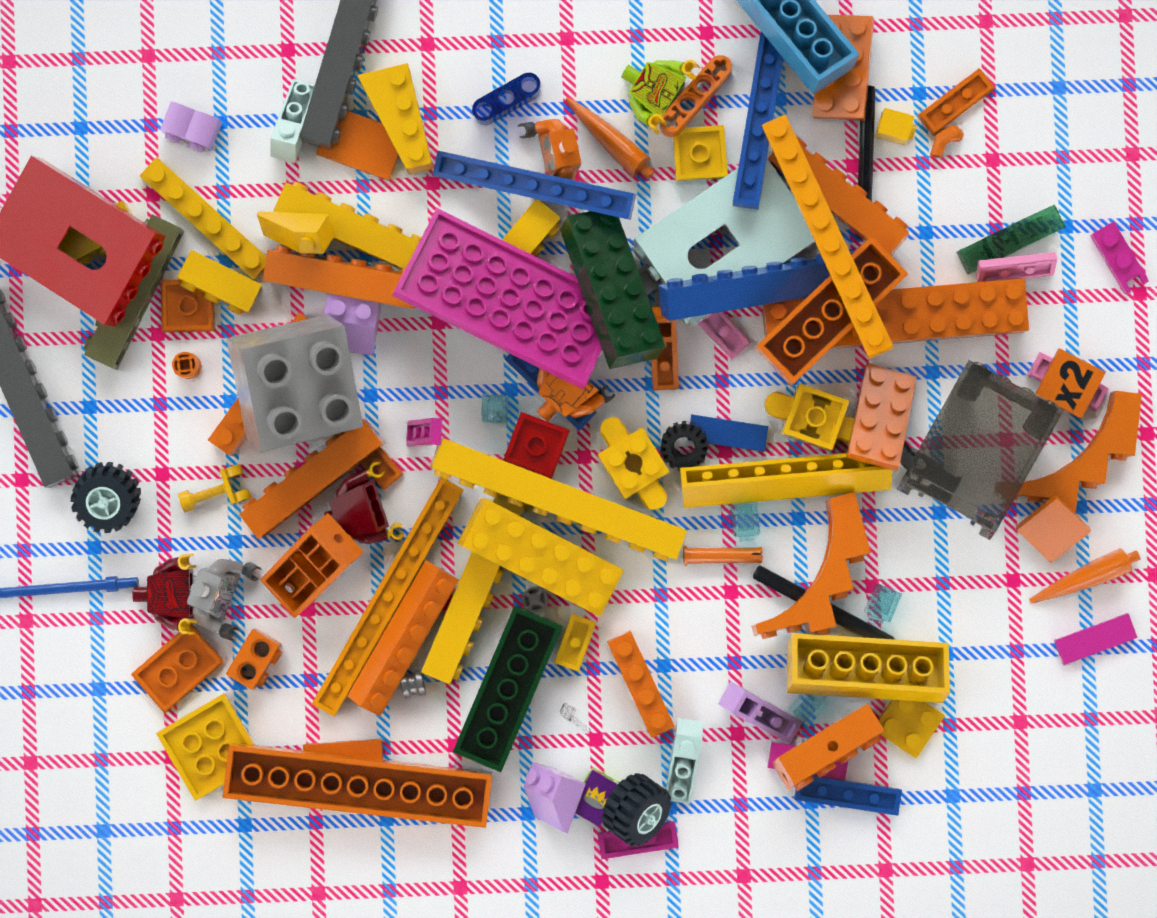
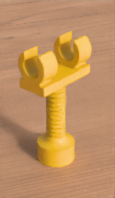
M237 464L220 470L224 482L222 485L220 484L195 494L190 493L189 490L178 493L184 513L194 510L197 502L219 496V494L227 493L232 505L251 499L249 489L234 493L229 478L244 474L241 465Z

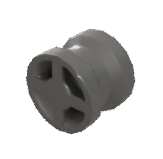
M540 587L528 588L522 596L523 606L527 611L538 613L547 606L548 595Z
M421 669L416 670L413 674L405 673L401 680L404 698H411L414 694L426 695Z

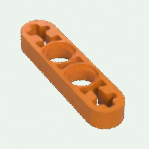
M724 55L713 57L698 73L696 79L692 80L667 108L662 116L665 121L672 122L676 118V112L679 114V117L676 119V127L671 125L668 128L663 123L659 124L663 135L675 137L680 134L729 79L732 72V63L728 57ZM716 65L718 67L725 65V72L720 70L714 79L712 76L716 72ZM708 82L711 85V89L708 92H701L697 89L698 83ZM684 100H691L695 107L690 111H685L681 108L680 104Z

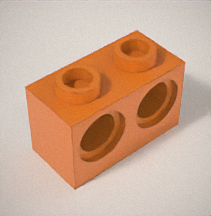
M257 628L252 629L227 670L226 675L251 690L256 689L257 686L262 687L269 677L266 671L270 664L275 665L283 651L279 650L282 643ZM260 642L268 644L269 653L267 656L258 654L257 645ZM247 664L254 666L256 670V675L253 679L245 677L243 669Z

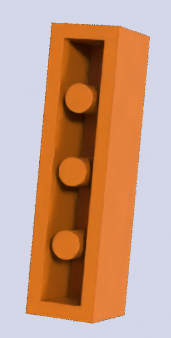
M631 630L608 640L607 643L651 738L674 728L675 725Z

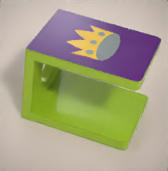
M592 767L584 780L586 784L575 813L600 826L603 822L602 815L606 800L619 782Z

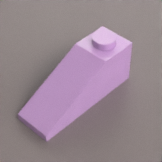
M731 681L718 705L788 744H791L803 723L796 717Z

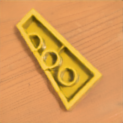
M408 63L357 75L407 173L412 175L433 170L434 167Z

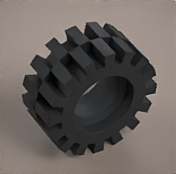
M682 421V424L675 422L673 427L669 426L666 429V433L663 434L661 441V456H664L665 463L669 462L672 469L678 467V471H680V468L697 467L700 465V462H704L708 451V441L706 433L702 432L700 426L697 428L694 422L686 424V421ZM682 437L689 438L693 441L695 448L690 454H679L674 447L676 440Z

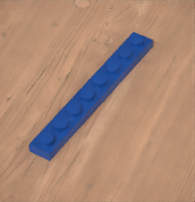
M762 32L760 33L733 197V206L759 210L769 142L762 129V125L773 120L783 57Z
M443 151L437 152L432 175L631 220L637 195Z

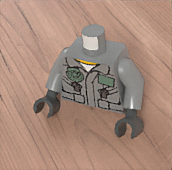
M218 559L209 567L201 568L191 586V592L187 600V604L193 608L194 619L197 620V624L215 633L219 631L221 638L234 641L235 639L230 638L229 632L231 629L239 631V628L228 623L222 624L221 621L224 620L241 576L240 574L242 573L252 581H257L259 578L252 575V572L255 569L262 570L261 567L252 562H247L243 566L241 562Z

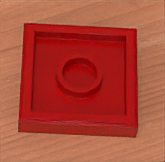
M521 412L503 461L552 479L570 430Z

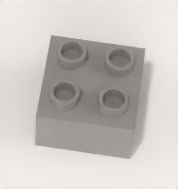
M323 315L226 338L246 439L261 452L363 427L344 324L329 315Z

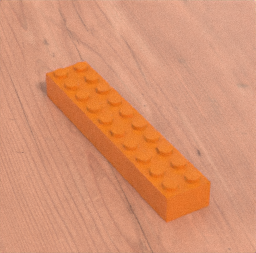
M1025 278L892 289L875 306L892 344L1019 334L1029 331ZM806 298L762 305L764 336L766 337ZM853 327L831 349L863 346Z
M232 742L228 747L222 798L486 828L492 772Z

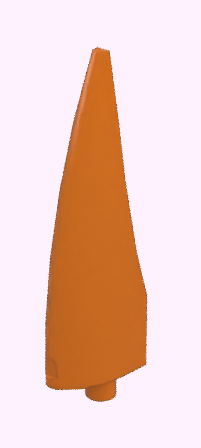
M569 97L566 98L567 104L589 132L633 178L639 171L647 179L655 173L647 165L651 158L636 144L583 105Z
M1119 548L1062 577L1031 597L1029 601L1031 604L1110 581L1131 572V564L1141 560V557L1137 550L1126 554L1123 549Z

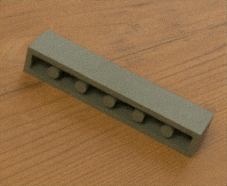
M153 214L150 219L147 218L144 222L166 236L161 252L151 262L150 272L141 280L136 297L129 302L125 309L126 313L123 320L116 327L104 325L96 320L95 326H97V329L93 336L90 335L84 345L86 350L85 356L115 370H118L185 232L182 228Z

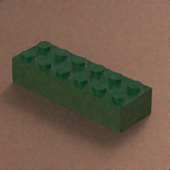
M592 211L568 215L560 228V232L609 370L657 359L666 345L620 218Z
M514 605L453 753L500 773L502 772L563 625Z

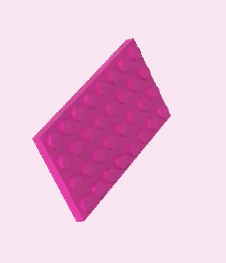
M436 208L392 296L584 389L602 348L577 277Z

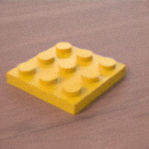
M226 693L156 733L195 801L224 784L228 747L232 742L255 745Z

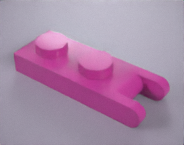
M1114 221L1090 235L1125 295L1131 292L1127 282L1137 276L1143 285L1149 282Z

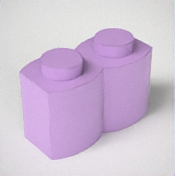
M171 101L160 131L166 134V140L179 144L180 140L190 143L189 148L203 153L204 149L212 151L222 122L214 116Z

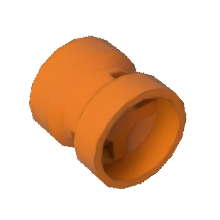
M181 352L174 357L172 368L176 375L191 380L200 374L202 364L197 356L189 352Z

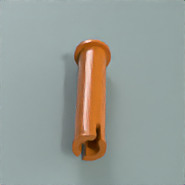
M683 546V564L687 566V564L762 563L763 555L761 553L763 552L762 547L687 548V546Z

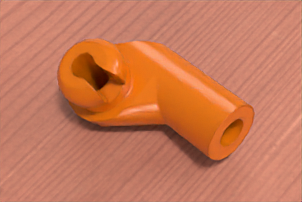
M951 125L938 132L935 136L930 155L935 158H942L946 144L960 142L964 137V132L955 125Z

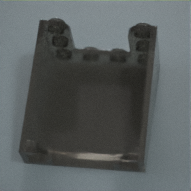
M968 360L897 490L909 495L910 491L915 489L919 491L918 496L923 497L924 494L970 518L969 524L973 526L976 523L981 525L982 528L978 534L991 540L1064 410L1060 409L1056 403L1036 396L1032 390L1015 385L1008 377L989 371L984 364Z

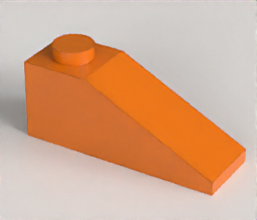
M660 306L652 307L666 345L659 357L651 360L653 391L679 389L676 320L669 321L661 316Z

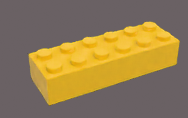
M483 497L479 499L457 542L462 547L599 617L624 571Z
M792 633L787 642V693L943 703L950 694L949 643Z

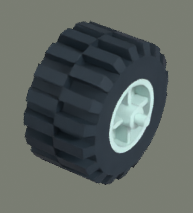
M102 462L96 463L94 468L92 466L88 467L76 482L70 498V502H74L71 509L72 512H78L75 518L79 522L83 520L85 522L83 526L87 529L92 526L94 527L93 532L99 533L101 529H104V533H111L114 528L117 532L122 529L123 525L126 527L134 517L141 498H139L141 488H137L139 484L138 479L131 478L132 471L128 470L125 472L122 470L123 465L118 464L117 467H114L113 462H107L105 466H103Z
M640 773L631 774L625 780L620 781L612 790L610 796H608L603 808V825L626 844L632 847L636 845L641 846L645 842L650 841L665 824L671 809V796L666 789L646 775Z

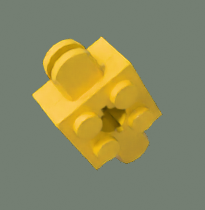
M801 383L797 385L794 396L776 391L772 392L765 399L764 408L767 414L785 421L780 433L781 435L826 451L833 450L836 439L846 443L850 441L854 418L845 415L849 400Z
M617 417L605 419L600 426V434L609 448L597 456L624 500L637 493L646 508L650 510L660 509L666 503L667 494L658 479L670 472L643 427L630 434L621 419Z

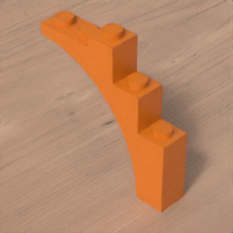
M1110 392L1106 412L1098 431L1087 447L1073 461L1056 472L1036 480L995 483L994 493L1002 494L1001 499L1017 500V496L1027 497V502L1043 504V499L1048 501L1056 494L1076 512L1079 482L1082 488L1097 489V485L1106 483L1108 455H1111V460L1126 461L1127 457L1135 456L1141 393Z
M855 492L832 497L825 501L828 516V542L823 562L815 580L804 595L789 609L774 618L751 626L754 636L761 635L763 640L777 636L776 631L786 629L787 633L803 630L802 625L805 626L806 634L828 635L831 634L830 629L836 627L829 597H832V601L848 597L847 592L854 590L846 560H849V564L865 561L864 556L871 553Z

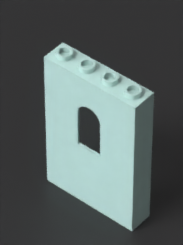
M768 159L766 161L759 210L733 206L738 173L737 168L634 238V247L632 249L639 260L644 259L649 266L647 271L655 282L659 280L661 284H666L667 280L672 278H682L683 281L690 280L696 274L714 276L720 270L737 272L742 271L741 268L744 266H757V268L766 267V263L782 262V264H785L815 243L793 194ZM723 225H726L740 246L705 269L693 267L688 260L690 248ZM711 314L681 320L684 324L689 323L693 327Z

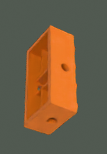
M327 513L292 545L264 574L260 581L287 611L296 618L340 577L364 551ZM285 586H289L292 592H288Z
M867 703L782 754L772 765L788 791L794 787L796 791H799L814 781L812 776L815 774L820 778L836 767L835 762L839 761L842 765L859 753L857 749L860 747L865 751L881 740L879 735L885 730Z

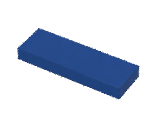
M691 414L690 423L694 422L695 427L698 428L700 426L702 428V432L707 435L708 444L765 452L768 426Z

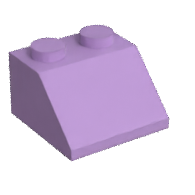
M327 293L324 315H329L345 325L349 352L373 356L382 307L381 303Z
M532 762L526 776L524 789L534 816L556 829L568 833L586 783L556 768Z

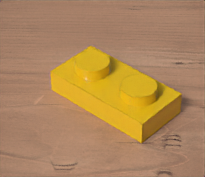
M571 614L554 663L579 672L596 622Z

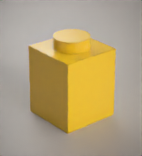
M884 108L881 112L875 137L905 145L908 139L912 140L917 127L916 124H913L915 116Z

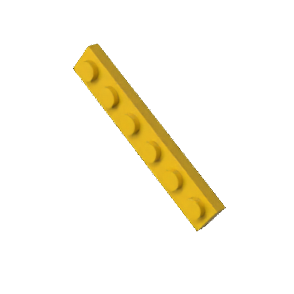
M156 157L139 176L255 281L265 269L266 256Z

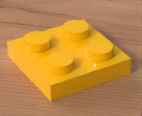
M724 125L684 128L680 134L673 137L676 182L721 179L728 175Z
M890 700L878 718V721L885 730L880 735L917 759L945 715L926 702Z

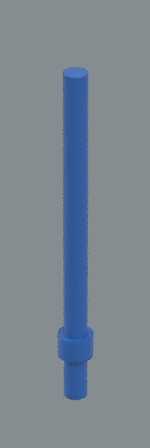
M117 576L106 577L105 580L0 588V598L98 590L118 592L119 589L139 587L138 577L118 578Z

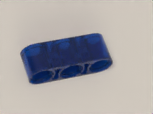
M524 73L477 99L472 106L474 120L478 124L486 126L533 101L541 92L539 77L534 73ZM527 81H532L536 84V88L532 92H526L522 89V85ZM503 94H511L514 97L513 102L508 105L502 104L499 100ZM482 106H487L491 109V113L487 117H480L477 114L478 109Z

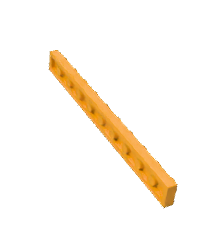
M786 114L763 124L762 129L868 359L893 349L889 335Z
M442 477L440 478L313 700L312 705L333 717L336 716L464 489Z

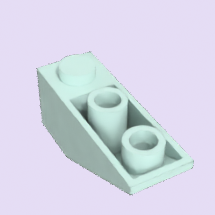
M296 79L292 80L270 137V157L296 163L303 144L299 136L315 84Z
M677 717L666 790L671 796V801L690 804L703 738V721Z

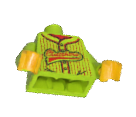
M656 60L653 63L647 62L640 72L628 64L621 78L632 84L628 97L630 98L629 105L636 119L651 127L655 134H659L660 131L656 126L660 123H663L665 126L667 125L662 116L684 86L686 77L683 75H687L692 80L696 79L697 76L691 73V70L693 68L700 69V66L693 60L686 62Z

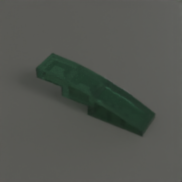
M1054 204L964 247L956 253L967 275L977 271L978 261L1005 258L1066 228Z

